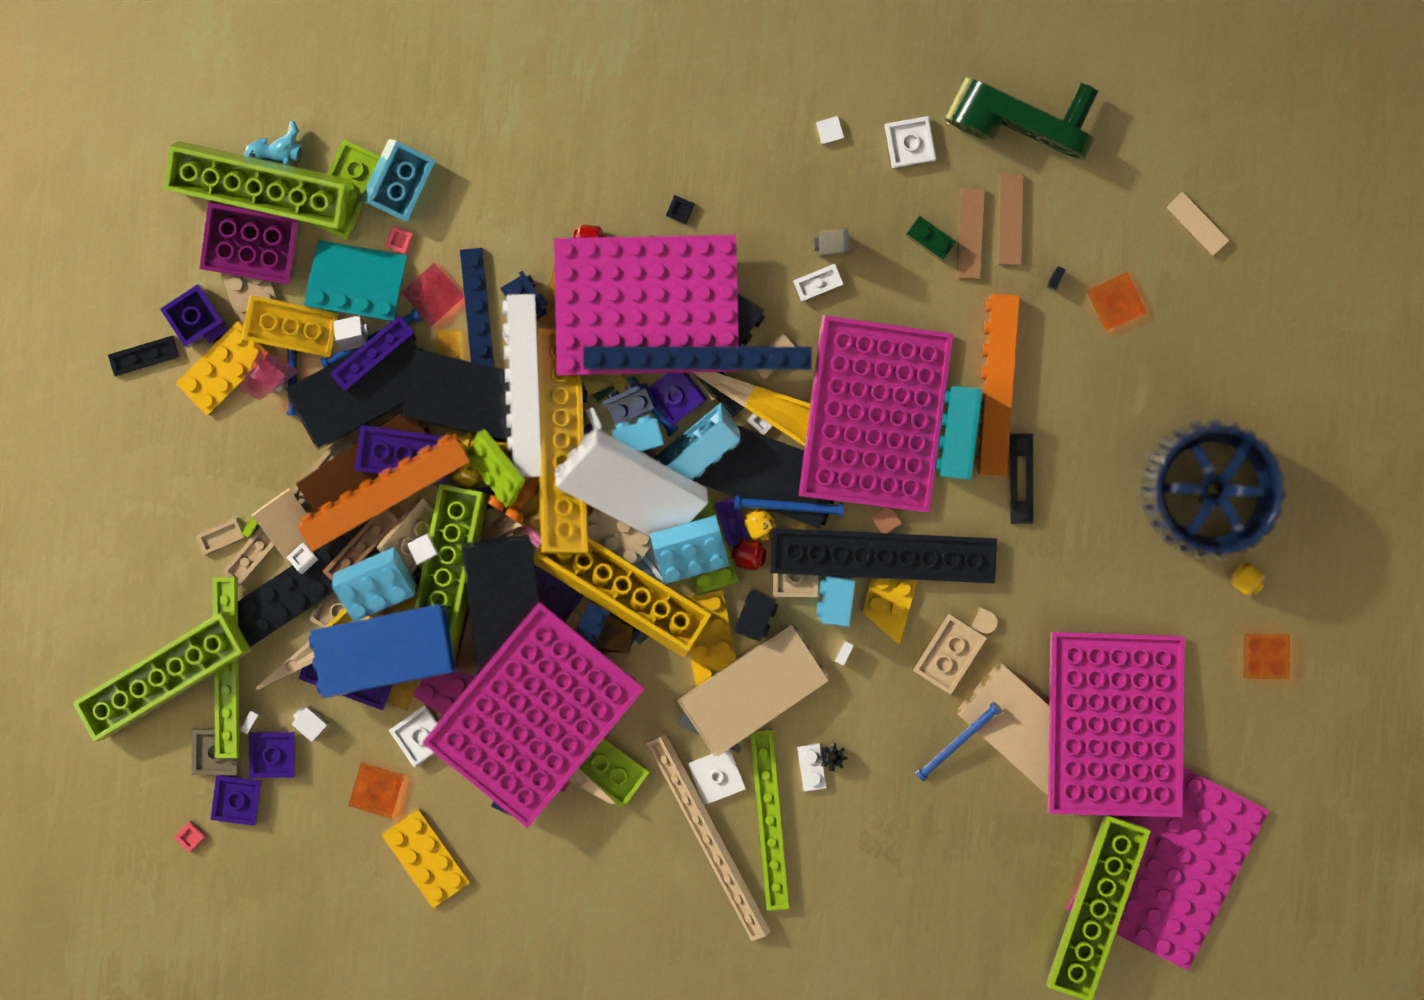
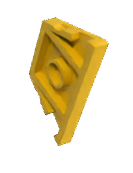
M871 578L862 613L896 643L900 644L917 580Z

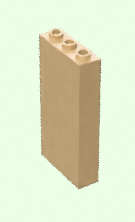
M787 625L677 700L714 757H718L828 682L826 678L828 675L827 671L821 664H817L813 658L815 657L814 651L809 645L805 646L801 640L803 635L796 626L793 628L792 625Z
M1003 664L1000 667L996 665L989 672L988 676L990 678L985 684L980 682L973 690L975 695L970 700L965 699L960 704L958 715L967 724L971 725L990 708L992 702L997 703L1002 709V713L996 714L977 732L1048 795L1049 705Z

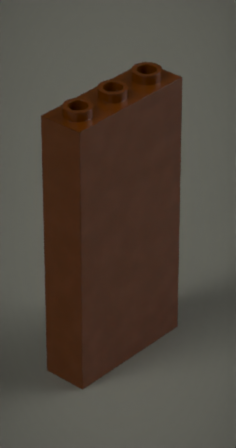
M401 412L379 426L381 428L432 434L428 427L423 429L418 421L400 418ZM359 440L296 482L297 487L315 513L320 511L319 508L325 503L338 501L340 499L339 496L346 491L351 490L353 492L359 489V485L368 479L373 481L379 477L377 473L355 471Z

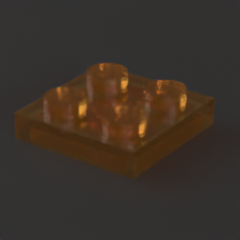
M1128 272L1086 291L1104 332L1147 313Z
M1244 633L1243 678L1290 679V634Z
M361 762L348 806L392 818L405 775Z

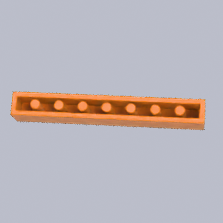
M991 294L990 299H986L985 311L989 312V321H985L984 334L988 335L987 344L983 343L982 357H986V366L981 367V379L984 380V389H982L981 395L983 409L979 411L978 424L981 425V434L977 433L976 447H980L979 456H975L974 469L978 470V474L1007 476L1019 295Z
M456 433L452 436L447 434L438 440V444L432 447L428 445L420 449L415 457L404 458L398 463L399 466L394 469L387 468L379 473V477L373 481L368 479L359 485V489L353 492L351 490L346 491L339 496L340 499L338 501L325 503L319 508L320 511L317 513L304 515L300 519L301 522L298 523V530L311 551H314L470 462V457Z

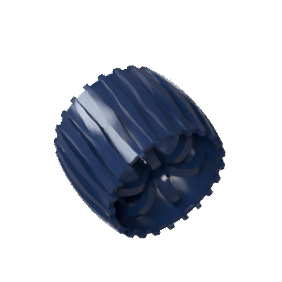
M1208 419L1205 426L1200 420L1190 422L1188 430L1185 431L1180 426L1172 431L1173 437L1161 439L1158 442V450L1156 452L1152 451L1147 458L1150 462L1147 469L1142 471L1141 477L1144 479L1143 487L1140 488V496L1144 498L1145 505L1142 506L1144 514L1151 518L1149 524L1154 532L1161 533V540L1170 547L1175 546L1176 551L1187 556L1192 555L1194 558L1203 560L1210 558L1223 560L1228 559L1231 555L1235 557L1246 553L1248 547L1254 548L1263 541L1262 537L1272 532L1275 527L1273 525L1282 513L1281 505L1286 495V491H1283L1285 477L1278 466L1279 459L1277 455L1270 452L1269 444L1264 439H1257L1256 433L1245 427L1244 431L1240 430V426L1236 422L1227 421V424L1223 426L1219 419ZM1200 443H1224L1232 446L1237 451L1224 471L1216 475ZM1186 449L1191 450L1204 474L1200 484L1165 483L1168 470L1174 460ZM1245 457L1257 475L1259 487L1234 486L1228 483L1239 469ZM1214 485V494L1208 493V486ZM1165 492L1200 495L1198 502L1202 506L1187 527H1182L1171 515L1165 500ZM1228 496H1258L1255 508L1243 526ZM1214 505L1222 509L1233 529L1232 532L1217 537L1196 535Z

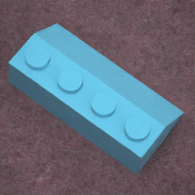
M720 403L656 455L654 460L690 480L694 477L697 478L704 473L707 466L718 462L724 452L728 449L732 450L738 445L740 440L739 429L724 405Z

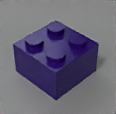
M199 284L160 308L184 347L187 348L205 338L204 335L222 323L226 324L203 286Z

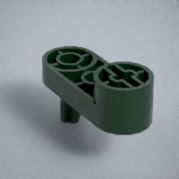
M963 77L944 119L954 127L989 142L994 141L1000 126L1004 125L1058 152L1079 160H1085L1095 139L1087 132L1081 130V127L1099 91L1088 84L1080 83L1063 120L985 83Z

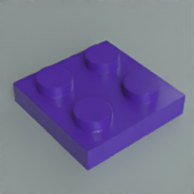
M666 373L649 387L657 408L671 426L675 425L707 399L687 373Z
M249 732V778H294L295 732Z
M216 775L210 820L255 826L262 780Z

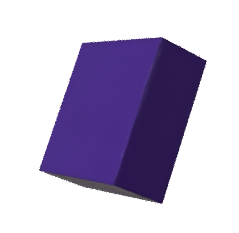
M222 323L204 335V337L210 344H214L229 328L226 324Z

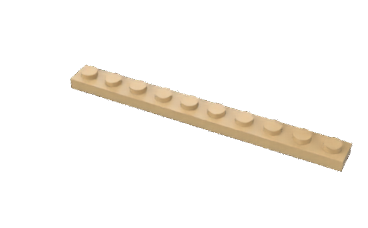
M383 415L366 424V426L378 427L387 416ZM360 428L335 441L306 475L357 442L360 436ZM296 485L291 492L304 510H306L310 504ZM261 527L221 571L227 577H237V586L242 584L274 547V544Z
M667 734L647 742L651 753L750 940L754 941L767 936L771 931Z

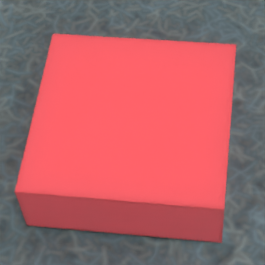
M392 226L385 247L407 255L414 233Z
M191 821L174 836L189 853L206 837Z

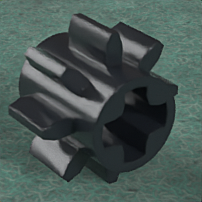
M831 743V748L823 746L824 752L822 755H818L823 760L821 767L829 765V771L833 772L835 766L843 769V760L848 759L842 753L845 748L840 747L836 749V743ZM830 755H836V759H829Z

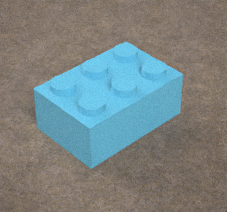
M389 139L361 197V201L407 222L436 160L398 141Z
M651 415L638 418V423L633 425L629 421L616 424V429L612 430L616 440L639 452L664 445L657 418L652 419Z
M716 516L650 533L664 584L729 566Z
M395 547L335 572L332 588L354 622L415 595V580Z
M825 576V580H820L819 593L823 596L822 602H817L816 615L820 617L821 623L849 627L855 585L853 579Z

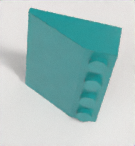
M318 240L304 306L393 321L398 314L407 255Z
M951 386L950 391L945 392L944 404H948L947 413L942 414L941 426L945 427L944 436L940 435L938 449H942L941 458H937L935 471H939V476L971 480L982 389Z

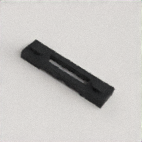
M1010 434V524H1034L1033 434ZM1018 456H1026V501H1018Z

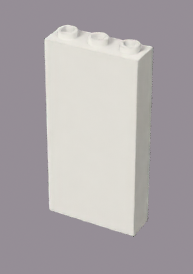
M596 428L590 435L584 437L582 444L577 450H573L570 453L568 460L563 465H559L555 472L557 488L650 536V533L690 523L708 503L707 488Z

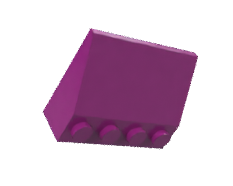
M211 200L208 202L199 269L289 284L301 220Z

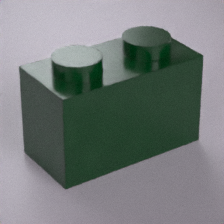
M921 216L916 219L905 235L941 262L956 243L955 240Z

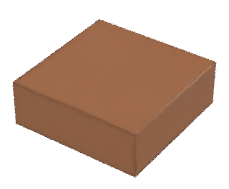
M885 507L871 516V519L881 533H888L902 524L893 509Z

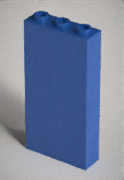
M438 604L310 630L309 645L314 651L313 668L318 675L316 686L318 693L321 694V698H330L457 672L446 605Z

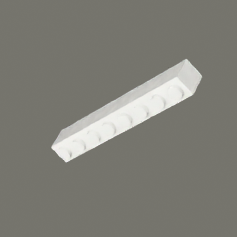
M535 294L507 295L506 301H502V313L507 314V323H503V337L508 339V346H504V360H508L509 369H505V382H509V391H506L505 398L506 405H510V414H506L507 428H511V437H507V449L512 450L510 462L523 478H533L541 476Z

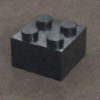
M750 588L734 632L759 642L762 637L766 639L770 629V624H767L770 616H775L779 606L778 603H775L776 598Z

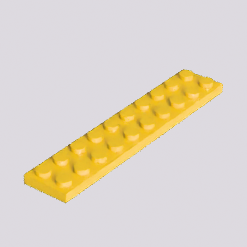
M537 328L541 476H539L541 553L586 554L588 553L586 503L557 488L555 472L559 465H563L568 460L570 453L573 450H577L584 439L582 375H557L556 329Z

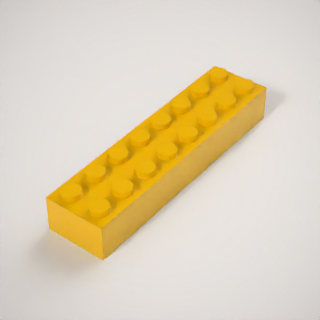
M587 537L588 553L586 554L541 553V544L533 555L536 566L683 658L711 616L707 611Z

